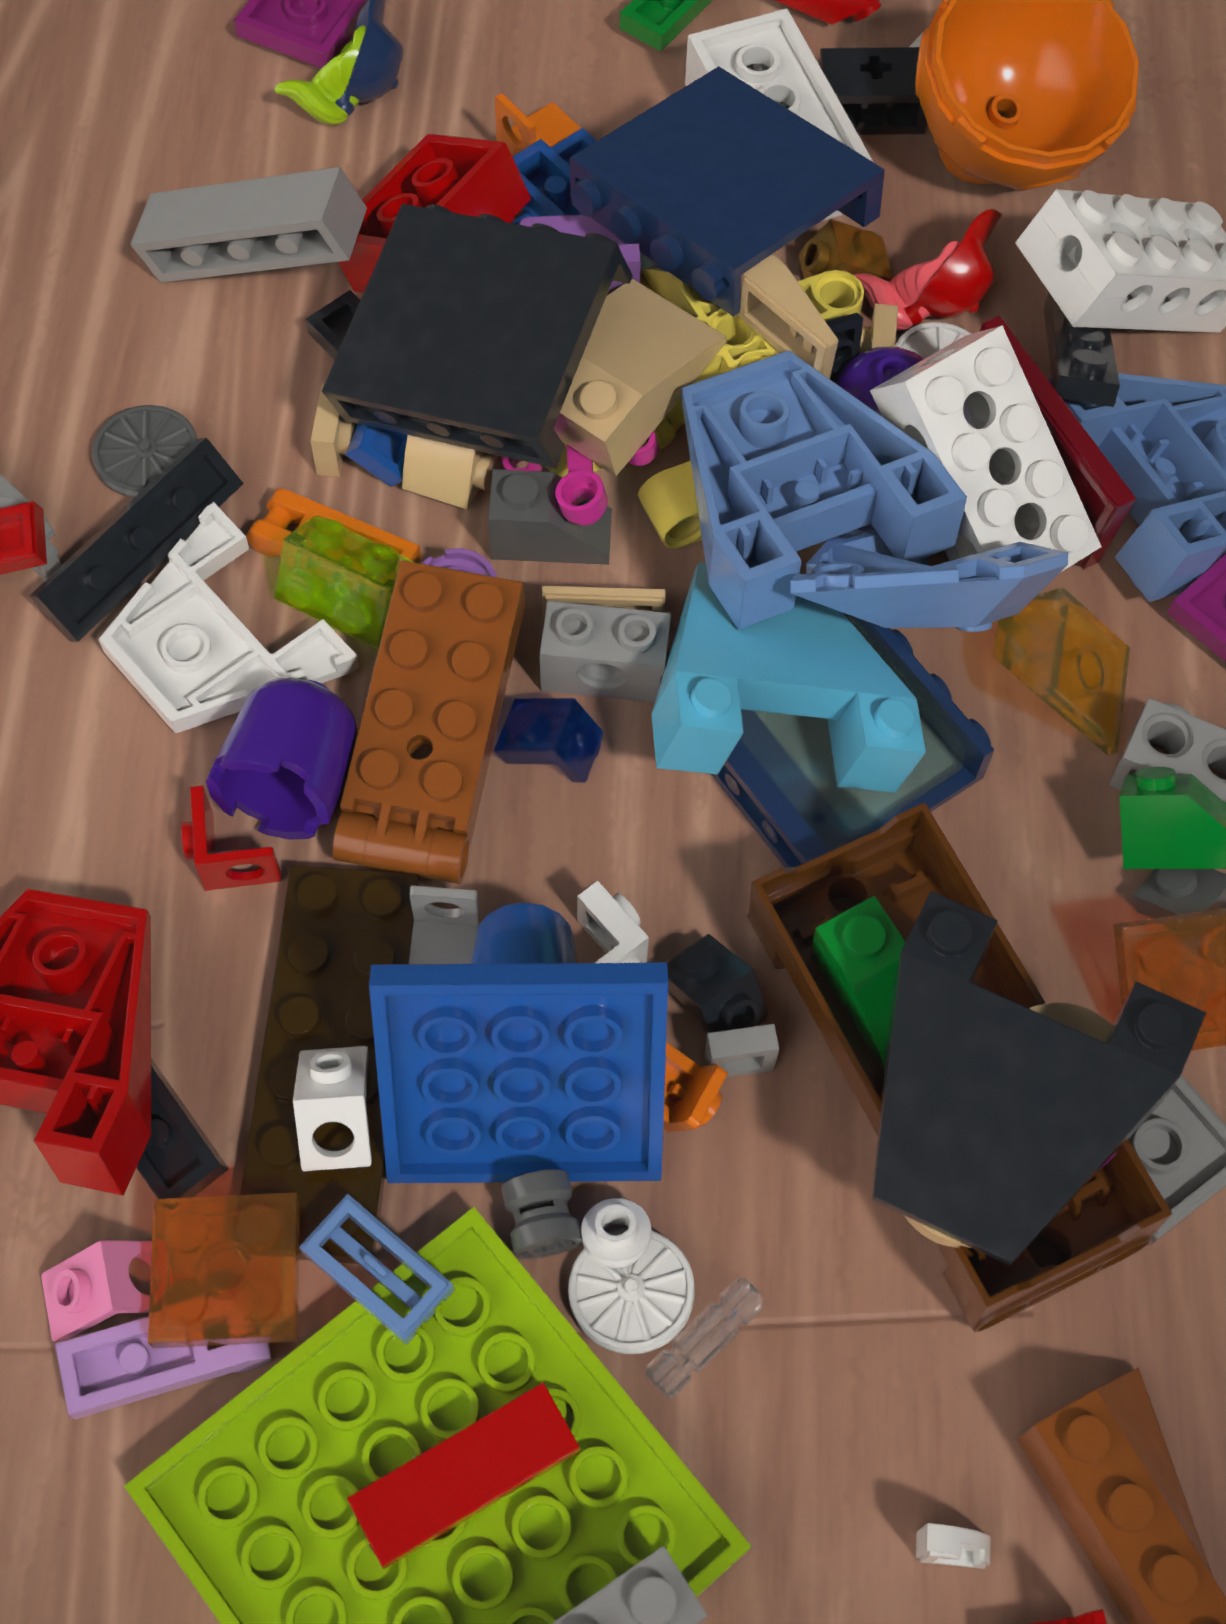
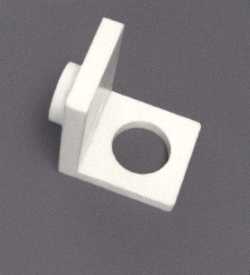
M367 1046L303 1050L299 1052L293 1106L301 1169L303 1171L371 1166L372 1155L366 1110L369 1064ZM339 1122L351 1129L354 1134V1140L349 1147L343 1150L328 1151L317 1145L313 1138V1133L317 1127L324 1123Z

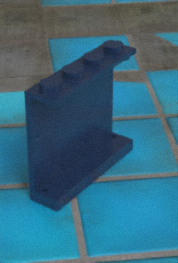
M718 66L570 157V195L572 205L581 214L589 216L615 234L621 242L625 244H639L640 252L654 261L663 271L671 273L697 291L704 299L713 302L730 315L735 316L740 312L741 275L837 210L863 227L879 218L885 169Z

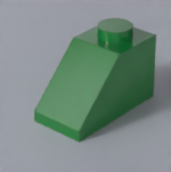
M1147 767L1136 771L1135 775H1126L1119 795L1123 869H1226V803L1194 775L1176 774L1175 770L1169 767Z
M873 896L815 928L811 959L882 1069H884L893 981L901 951L906 942L877 898Z

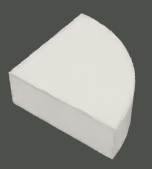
M927 1523L917 1531L916 1559H920L921 1563L980 1569L990 1566L991 1537L988 1534L972 1529Z

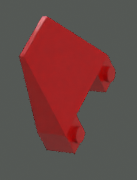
M27 889L0 916V1104L46 1114L33 1141L60 1183L124 1196L151 1137V916L148 910L143 908Z

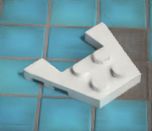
M214 502L208 505L199 515L200 524L186 541L180 539L168 553L169 563L151 584L145 582L99 638L103 652L175 734L240 712L251 692L273 679L292 677L324 683L350 674L359 668L357 655L324 619L274 654H270L204 582L212 574L249 550L246 536Z

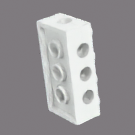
M787 8L688 35L686 86L719 66L873 162ZM837 210L828 217H826L824 220L831 219L844 214Z
M1056 189L1015 242L1073 327L1220 333L1226 327V232L1221 227L1223 220L1220 214L1204 202L1190 203L1172 201L1167 198H1140L1129 194L1122 196L1100 194L1091 190L1080 192Z
M1003 326L966 335L870 390L881 416L934 453L967 496L956 544L954 547L945 550L949 561L1016 542H1024L1068 552V565L1062 570L1064 571L1102 547Z

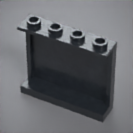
M402 204L321 392L345 421L557 468L565 446L554 430L555 423L612 281L630 284L633 275L617 242L601 234L589 233L585 236L559 232L551 226L540 223L533 224L530 227L507 223L490 214H480L478 217L453 213L445 207L434 204L428 205L426 208Z

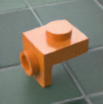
M666 1042L663 1129L667 1132L697 1129L706 1124L719 1108L722 1100V1094L719 1090L728 1072L718 1064L701 1067L668 1042Z

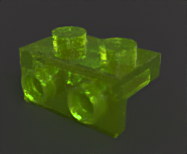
M314 516L284 538L274 599L319 621L324 619L329 626L378 649L400 561H414L399 555L393 548L387 545L374 543L345 529L341 523L335 520Z

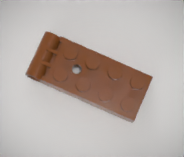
M400 561L340 804L342 813L338 819L333 840L334 860L398 873L419 874V877L461 884L468 862L473 831L526 604L523 582L410 561ZM420 747L432 749L431 754L425 759L418 760L412 758L413 752Z

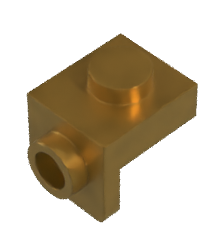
M830 219L805 244L799 253L804 279L832 270L846 271L852 275L868 273L888 282L893 278L883 236L834 219Z

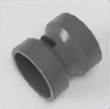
M552 1169L526 1173L506 1181L501 1186L505 1210L514 1215L516 1226L510 1233L516 1258L537 1259L554 1256L570 1251L582 1243L578 1219L569 1214L567 1204L572 1197L568 1172Z

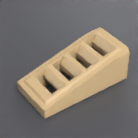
M771 254L743 274L740 292V312L737 316L780 353L788 350L830 379L839 340L788 267L777 255Z

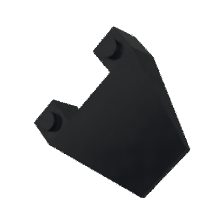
M930 891L901 951L893 981L872 1200L1010 1266L1162 1103L1182 1074L1207 1012L1136 981L1121 1006L1108 1038L1104 1043L973 984L972 982L986 954L998 920Z

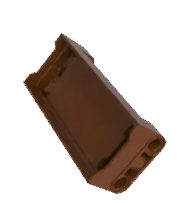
M925 802L895 815L880 829L798 867L780 868L751 882L750 905L747 918L775 969L786 968L877 1136L879 1132L885 1068L882 1069L811 959L815 928L843 913L835 909L830 903L834 898L841 896L850 897L857 901L858 904L875 896L905 942L930 891L994 918ZM997 923L986 954L972 983L1027 1008L1046 1004ZM1127 1139L1117 1150L1116 1156L1086 1183L1033 1240L1047 1241L1054 1245L1062 1259L1060 1265H1048L1044 1268L1037 1265L1031 1258L1029 1246L1009 1266L970 1247L960 1246L955 1248L937 1243L948 1263L943 1276L974 1333L980 1332L1138 1252L1152 1242L1151 1237L1167 1221L1172 1212Z

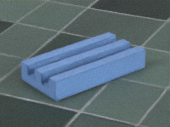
M349 1194L342 1199L299 1247L301 1253L406 1345L415 1337V1331L423 1322L427 1323L434 1315L435 1308L442 1300L446 1301L454 1292V1285ZM347 1218H350L430 1288L428 1292L421 1298L340 1226ZM328 1239L335 1243L411 1310L404 1319L322 1248Z

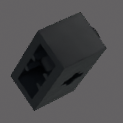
M920 47L820 49L818 64L858 135L925 134L927 120L920 104V99L916 96V73Z

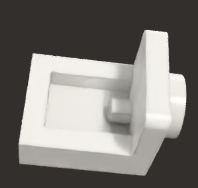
M596 881L577 896V922L606 953L595 963L647 962L649 937L639 927L641 924L640 917L624 896L619 893L611 896L599 881Z

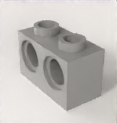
M1149 697L1133 727L1108 786L1121 791L1126 775H1135L1136 771L1147 767H1169L1174 769L1176 774L1194 775L1226 803V780L1217 777L1210 770L1215 769L1226 775V728H1221L1192 716L1189 711L1179 705L1161 703ZM1150 744L1165 748L1169 754H1162L1156 751Z

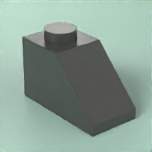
M493 469L488 518L491 559L609 565L612 508L607 506L602 517L597 522L586 526L578 525L568 521L563 516L557 502L555 491L562 477L554 472ZM584 500L577 506L587 504L591 500Z

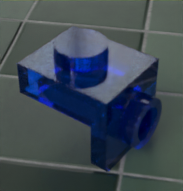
M575 698L514 699L494 751L506 764L557 765L572 782L585 783L594 760L599 754L603 730Z

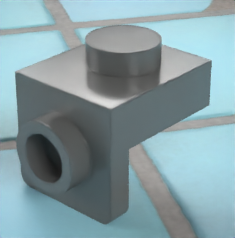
M1155 869L1132 895L1137 912L1191 934L1198 957L1210 962L1226 945L1225 873L1215 869Z

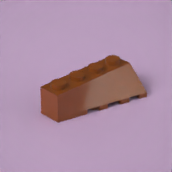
M1139 1367L1089 1392L1036 1423L1017 1438L1128 1624H1226V1597L1213 1577Z

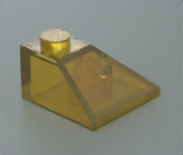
M1064 587L1038 594L1019 614L1000 619L997 633L994 637L993 657L1105 754L1118 753L1130 647Z

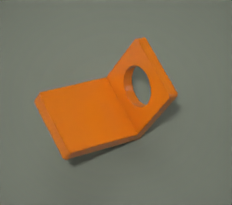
M503 93L495 96L497 141L507 143L512 157L539 139H542L552 148L581 129L553 102L527 117ZM509 118L515 123V125L510 127Z

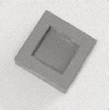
M769 1024L707 1033L704 1050L705 1066L718 1064L728 1072L726 1078L774 1071L779 1052L775 1025Z

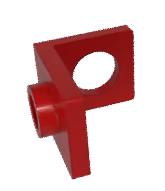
M203 785L190 787L192 821L182 822L181 824L182 845L185 859L187 861L194 860V865L205 891L281 882V870L273 847L216 853L213 810ZM243 864L261 866L257 870L248 872L229 870L234 866Z

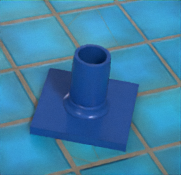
M523 902L505 905L489 913L479 924L471 964L371 965L369 991L387 1184L506 1182L526 1173L552 1169L568 1172L570 1182L661 1181L668 1004L667 962L577 963L571 925L564 917L544 905Z

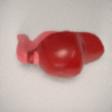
M988 209L982 212L970 224L961 242L953 241L948 243L935 259L910 266L894 276L889 282L868 273L854 274L861 281L864 294L873 310L875 303L898 306L896 331L901 332L922 323V320L929 316L949 319L961 316L967 312L975 313L979 309L980 300L995 282V269L984 248L1002 214L995 209Z

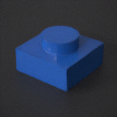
M358 424L345 455L392 487L403 482L407 435Z

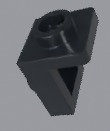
M710 934L687 947L667 962L668 991L700 1018L706 1036L707 1033L754 1027L768 1016V1009L754 970Z

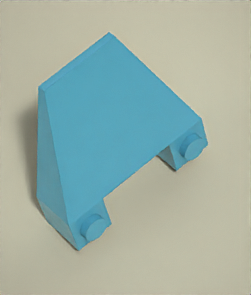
M698 563L693 574L651 714L656 768L718 775L744 733L741 709L827 719L837 787L895 793L926 753L916 697L843 612L796 596L794 609L738 630L709 586L706 563Z

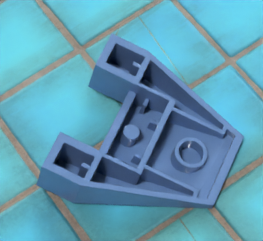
M788 350L682 387L681 399L708 582L738 630L794 609L796 595L790 593V580L796 574H800L802 561L796 553L797 551L868 524L874 527L895 558L916 562L955 546L967 496L936 455Z
M1118 373L1120 387L1114 407L1062 400L1136 497V501L1129 513L1139 527L1115 558L1130 576L1134 586L1151 602L1182 593L1226 554V385ZM1051 377V378L1048 379V381H1049V382L1051 383V385H1052V377Z

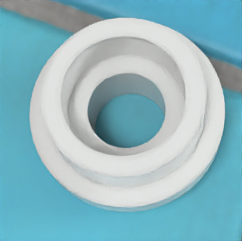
M613 1198L601 1201L594 1205L583 1219L581 1226L583 1246L594 1260L610 1268L627 1267L643 1256L650 1245V1219L638 1204L630 1200ZM613 1224H622L628 1227L627 1231L621 1235H610L604 1231V1228Z

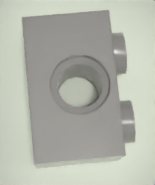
M547 601L540 648L541 691L655 703L660 687V678L663 676L667 664L671 613Z

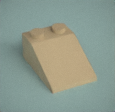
M632 279L630 284L625 283L606 296L555 423L554 430L561 441L617 476L680 400L682 387L693 384L726 344V336Z

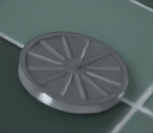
M156 405L136 406L114 415L100 428L94 439L92 457L98 475L109 488L119 494L134 498L197 440V435L191 423L183 415L172 409Z

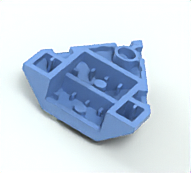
M868 524L842 534L839 538L827 540L806 563V574H796L790 580V593L884 628L955 627L962 631L979 632L991 629L992 622L1019 614L1068 565V552L1024 542H1016L929 566V556L916 562L895 558L874 527Z

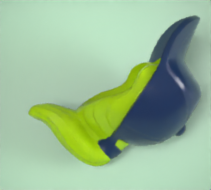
M369 0L365 4L356 22L353 41L347 43L341 50V54L330 60L311 81L285 80L275 86V93L291 98L313 118L333 126L344 123L354 112V108L358 103L377 100L389 89L397 88L399 84L397 76L404 50L400 41L383 24L385 0Z

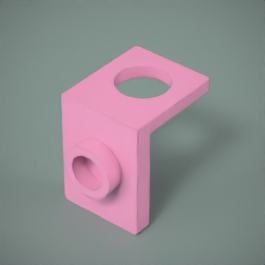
M100 1240L41 1275L52 1341H67L117 1313H160L179 1308L168 1245L165 1241ZM133 1258L145 1261L152 1268L156 1278V1288L152 1295H145L139 1292L131 1282L129 1265Z

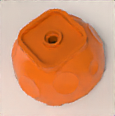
M942 0L929 27L923 32L916 73V96L920 99V104L933 135V142L938 146L939 156L947 171L965 182L996 184L1014 188L1016 191H1023L1077 178L1083 170L1111 147L1130 125L1129 122L1136 109L1139 59L1127 24L1113 8L1114 3L1111 0ZM999 113L1004 114L1007 118L1002 117Z

